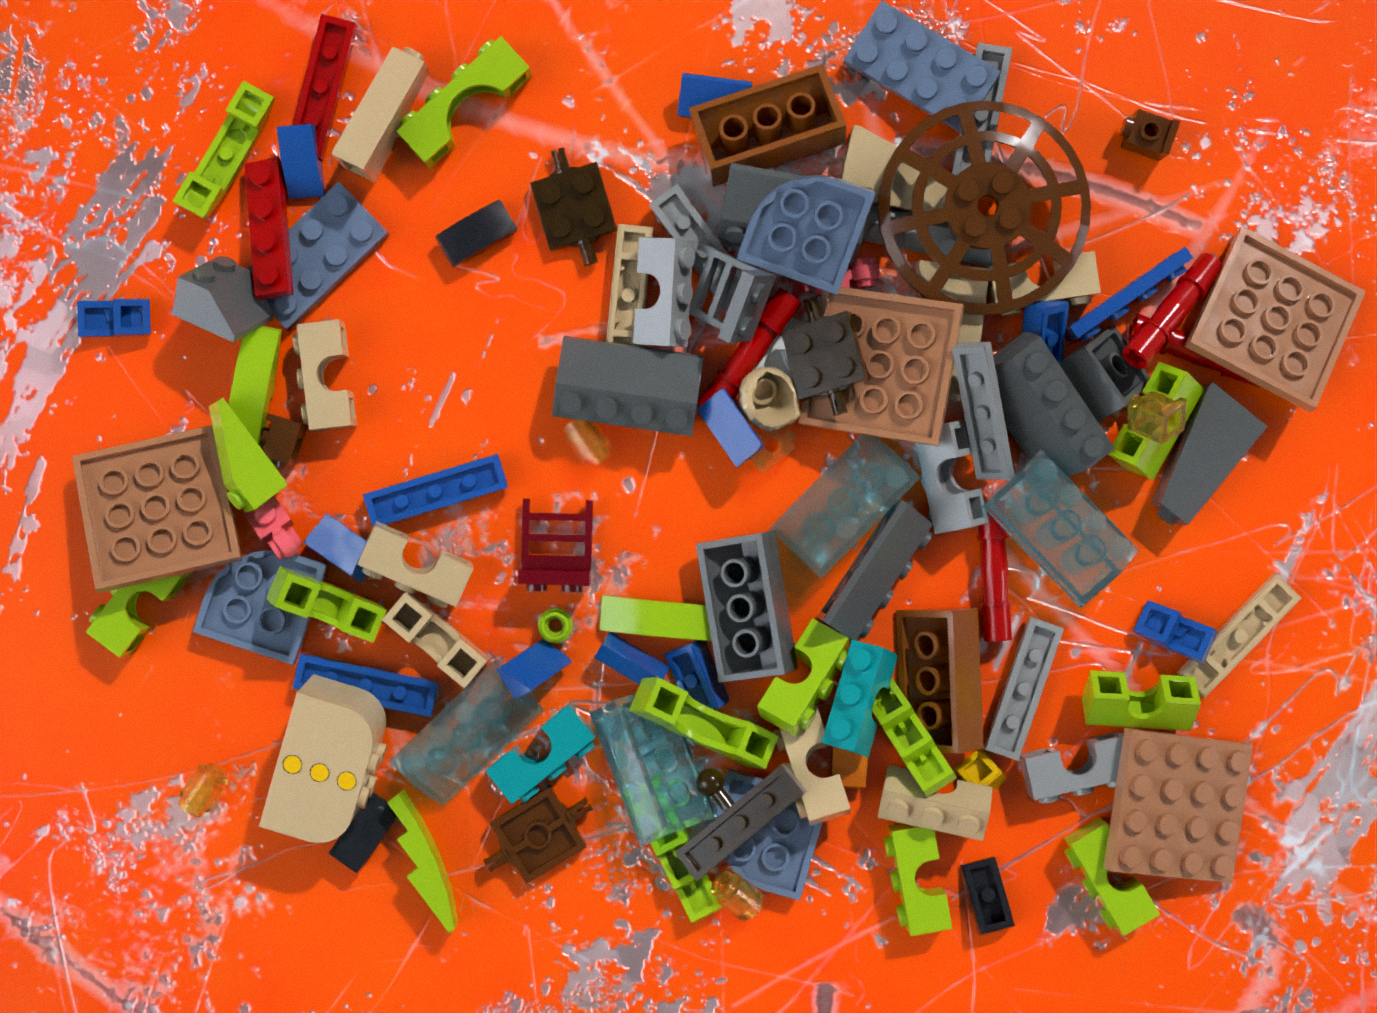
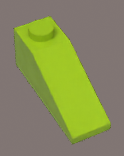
M221 398L209 406L223 483L229 491L227 492V497L238 510L243 509L247 513L257 509L285 488L288 483L225 399Z

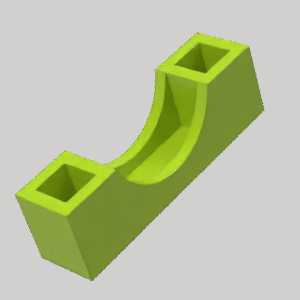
M502 36L495 42L492 39L487 41L478 50V57L469 65L464 63L459 66L452 74L451 78L453 80L443 89L441 87L434 89L426 97V104L418 112L413 110L400 121L399 125L401 127L397 130V133L429 169L455 147L451 134V121L455 110L465 99L480 93H492L507 99L532 77L530 67Z
M659 677L642 678L629 709L630 712L748 768H767L779 737L778 735L749 721L715 711L690 697L688 691Z

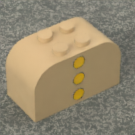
M315 674L296 693L259 827L312 843L332 841L346 831L359 809H364L368 798L372 797L378 777L374 775L378 765L382 764L387 749V744L382 743L387 723L386 714L381 703L374 695L361 688Z

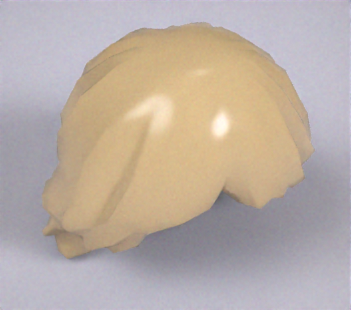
M760 367L752 370L743 378L738 390V403L742 414L753 425L765 431L778 430L786 425L793 424L801 415L799 412L800 400L798 399L794 382L788 375L776 367Z

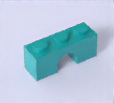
M851 640L822 743L869 757L878 723L872 718L873 703L881 688L889 689L898 658L897 654L883 647Z
M571 701L541 726L551 741V752L546 757L531 759L525 756L518 746L515 745L486 769L485 772L511 804L519 798L523 803L529 800L540 790L537 787L539 782L546 777L550 781L554 780L567 769L564 763L573 755L580 759L595 746L591 741L595 739L596 732Z

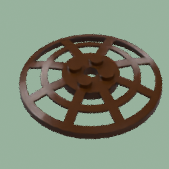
M995 101L966 102L942 109L924 119L911 130L895 149L884 170L877 204L879 232L885 251L894 268L906 283L925 299L963 304L965 306L963 314L981 316L1004 314L1026 307L1046 296L1059 285L1074 267L1084 247L1090 226L1091 214L1089 184L1083 165L1065 137L1044 118L1019 106ZM983 110L1005 112L1022 117L1031 123L1020 139L1003 132L978 131L973 112ZM958 115L964 135L945 143L929 159L910 150L914 142L931 127L947 118ZM1043 130L1065 152L1074 168L1077 180L1058 183L1049 163L1034 148ZM981 142H998L1015 148L1005 165L986 162ZM967 145L971 166L961 171L957 176L938 165L951 152ZM1027 157L1040 169L1046 180V186L1028 189L1024 180L1017 174ZM902 162L920 173L913 190L912 215L891 220V189L896 171ZM931 178L946 187L947 190L943 200V208L924 212V193L927 182ZM1080 194L1082 205L1080 226L1075 243L1069 253L1053 240L1061 220V198ZM981 197H990L995 201L996 211L992 216H985L978 210V201ZM1051 200L1050 220L1044 234L1028 223L1031 204ZM946 222L950 232L957 239L948 255L944 254L935 244L928 232V226ZM916 230L917 236L926 252L940 265L929 283L921 279L906 262L897 245L895 234ZM1020 235L1036 246L1034 251L1026 258L1008 267L1005 245ZM970 247L978 250H990L993 270H976L959 263ZM1044 254H1047L1061 265L1058 271L1039 288L1022 297L1013 299L1010 283L1011 277L1017 276L1032 267ZM952 273L972 281H995L998 303L966 302L949 297L940 291Z

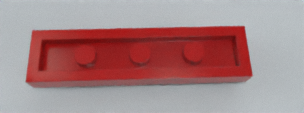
M325 14L320 16L293 125H315L318 159L320 161H323L358 27L355 22Z
M275 157L244 163L255 297L259 300L293 295L285 181L281 160Z

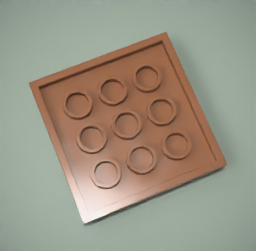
M1242 226L1237 230L1222 262L1223 266L1212 284L1185 347L1310 413L1317 408L1366 291Z
M840 287L838 295L822 290L819 306L822 316H831L844 311L851 312L869 380L852 385L842 392L846 409L848 410L846 414L833 416L828 396H817L802 401L799 424L940 447L954 368L952 347L959 341L965 306L958 303Z
M212 425L72 456L94 586L98 593L242 561L232 505L227 497V492L229 491L223 483Z
M1124 728L1103 868L1111 872L1233 883L1253 745L1244 742Z

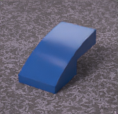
M303 124L276 127L289 199L323 197L325 195L322 161L318 159L315 125Z
M150 299L77 301L78 337L151 335Z
M1147 600L1133 630L1139 636L1201 664H1204L1218 634L1215 628L1185 618L1179 611Z

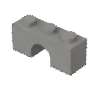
M639 237L637 273L653 275L659 283L660 296L656 304L651 308L635 309L633 344L687 347L688 338L691 333L689 311L690 302L693 297L691 276L692 267L695 262L694 241L677 238Z
M960 420L943 424L940 447L914 443V449L919 457L922 471L921 482L926 491L929 504L928 515L930 522L933 523L935 534L989 523L982 489H962L956 483L953 476V468L956 461L963 456L972 454L966 421Z
M1117 731L1087 738L1088 759L1082 767L1076 770L1065 769L1060 751L1054 747L1022 753L1019 760L1027 795L1033 800L1039 799V803H1050L1059 800V795L1073 792V795H1085L1094 792L1095 786L1107 784L1109 788L1116 787L1124 733Z

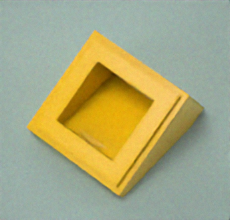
M983 749L976 750L954 769L963 781L993 787L992 792L1007 779Z

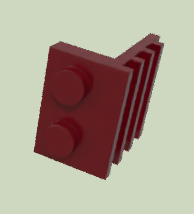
M523 498L521 569H518V584H526V591H547V585H562V592H583V586L591 585L593 500H586V514L530 513V499ZM530 520L585 521V535L530 534ZM529 541L585 542L584 556L529 554Z

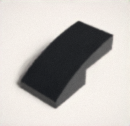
M499 199L443 230L435 236V239L451 266L455 267L481 254L485 248L515 234L517 227Z

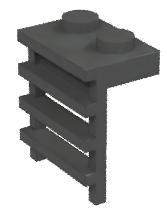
M699 242L697 249L709 255L690 304L689 314L720 329L718 338L728 343L752 341L777 275L737 260V256H731L723 252L722 249ZM722 260L726 262L707 314L701 310L719 261ZM737 268L742 270L723 322L719 320Z

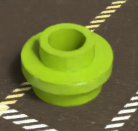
M551 608L540 616L538 630L546 641L560 643L571 635L573 621L565 610ZM552 619H559L562 622V629L560 631L554 632L550 629L549 623Z

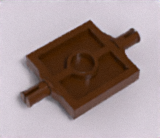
M550 785L526 802L520 803L491 821L490 825L499 838L501 850L484 859L485 865H489L487 869L493 872V870L509 862L518 869L527 884L586 848L587 843L577 828L576 819L593 810L591 803L588 804L589 800L587 797H584V799L568 808L567 805L560 801Z

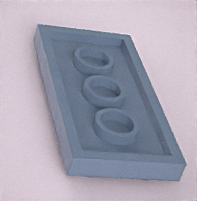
M882 0L844 58L845 65L930 116L942 109L960 103L984 101L1001 75V71ZM958 115L942 121V123L963 135Z
M340 182L335 184L289 229L294 294L266 299L274 313V317L289 331L389 235L382 225ZM251 265L248 269L250 270L251 274L253 275V269H252V265Z

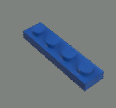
M1183 247L1066 327V337L1071 342L1079 337L1083 342L1101 331L1098 324L1109 317L1111 322L1115 321L1129 311L1127 304L1132 300L1138 298L1142 302L1156 293L1158 289L1155 284L1164 278L1171 282L1186 272L1187 269L1184 264L1193 259L1188 249Z
M495 454L363 494V498L373 527L375 521L387 525L509 488L500 456Z
M301 653L299 655L293 689L299 690L315 674L366 690L374 695L384 708L431 717L440 681Z

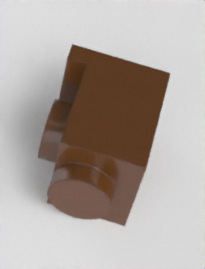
M1138 109L1131 116L1127 115L1123 121L1119 135L1124 138L1120 148L1161 161L1169 155L1180 121L1176 119L1169 120ZM1145 127L1155 131L1153 137L1146 135Z
M267 413L265 420L272 423L270 428L266 427L263 431L260 447L263 448L264 453L276 468L283 469L285 464L296 465L308 425Z

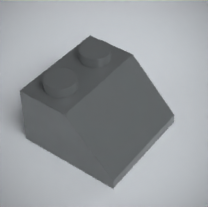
M218 256L177 278L172 315L231 342H236L273 320L274 313L267 300H259L255 297L253 275L250 270L236 264L229 257Z
M1114 324L1059 362V365L1097 422L1125 407L1143 391L1150 378L1145 369L1136 368L1125 360L1122 351L1127 346V343Z

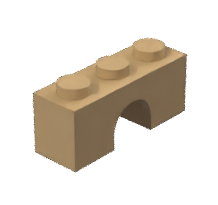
M1095 251L1080 253L1074 267L1063 281L1046 296L1037 301H1069L1070 306L1091 303L1090 297L1101 293ZM1053 260V268L1055 274L1061 267V265L1058 264L1055 260ZM1009 263V264H1008V267H1009V266H1012V265H1014V264H1016V263ZM990 266L987 269L993 270V266ZM1026 270L1010 278L1013 299L1022 297L1040 287L1031 282ZM995 281L988 282L987 295L989 304L998 303ZM1020 308L1008 313L1001 314V316L1021 314L1022 310Z
M336 319L296 324L297 334H293V347L295 354L300 355L302 368L297 369V381L299 389H304L306 403L301 404V415L304 425L308 424L309 430L315 432L357 427L354 393L349 390L331 391L324 382V370L331 361L349 358L345 323Z
M375 521L358 558L357 565L363 567L362 572L378 580H381L382 576L396 581L395 586L407 593L414 594L415 590L427 594V600L440 607L446 608L448 604L456 607L474 569L473 563L440 549L436 560L430 566L414 568L403 557L408 534Z
M405 592L382 619L383 622L407 642L416 644L438 663L437 666L464 689L491 659L414 594Z
M817 707L814 709L816 716L807 730L802 729L797 738L780 728L773 731L774 734L779 736L776 742L778 750L786 749L790 762L786 764L807 791L795 803L800 819L807 817L810 826L851 813L840 775L820 778L813 775L806 766L809 756L814 751L828 746L822 743L825 729Z
M888 765L877 818L983 841L990 815L993 787L957 780L956 788L953 792L947 794L934 792L926 797L908 769Z

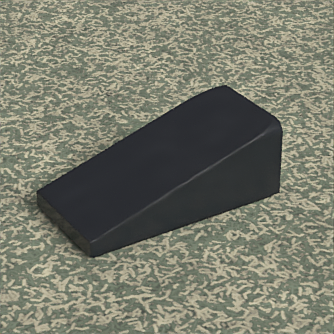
M374 792L372 797L368 798L365 808H360L349 827L331 848L329 854L352 871L358 873L397 819L396 814L387 804L388 801Z
M995 857L961 865L979 936L1014 927V920Z

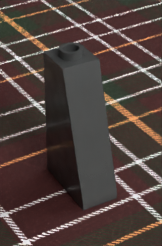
M1214 382L1202 385L1204 391L1181 430L1151 502L1159 509L1156 514L1171 526H1174L1175 523L1177 525H1188L1268 427Z

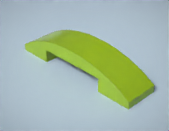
M242 81L226 108L228 116L195 172L190 171L173 199L175 204L203 219H206L232 186L251 154L275 101L273 96Z
M602 595L599 630L712 641L706 605Z

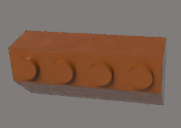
M823 64L689 107L701 155L713 187L728 182L731 163L770 169L846 144V123Z
M978 608L896 610L899 688L912 706L915 714L932 737L940 752L960 754L984 749Z

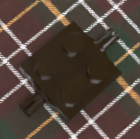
M558 148V152L554 149L550 153L552 154L556 172L549 177L530 182L549 249L555 251L568 246L579 247L584 266H590L591 263L596 264L598 260L592 242H595L603 235L618 230L599 164L594 162L581 167H570L565 148Z
M809 297V299L803 300L808 320L798 327L781 332L798 399L804 401L817 396H828L833 416H839L848 412L842 392L852 385L868 381L869 378L851 312L844 311L831 316H822L817 300L818 297Z

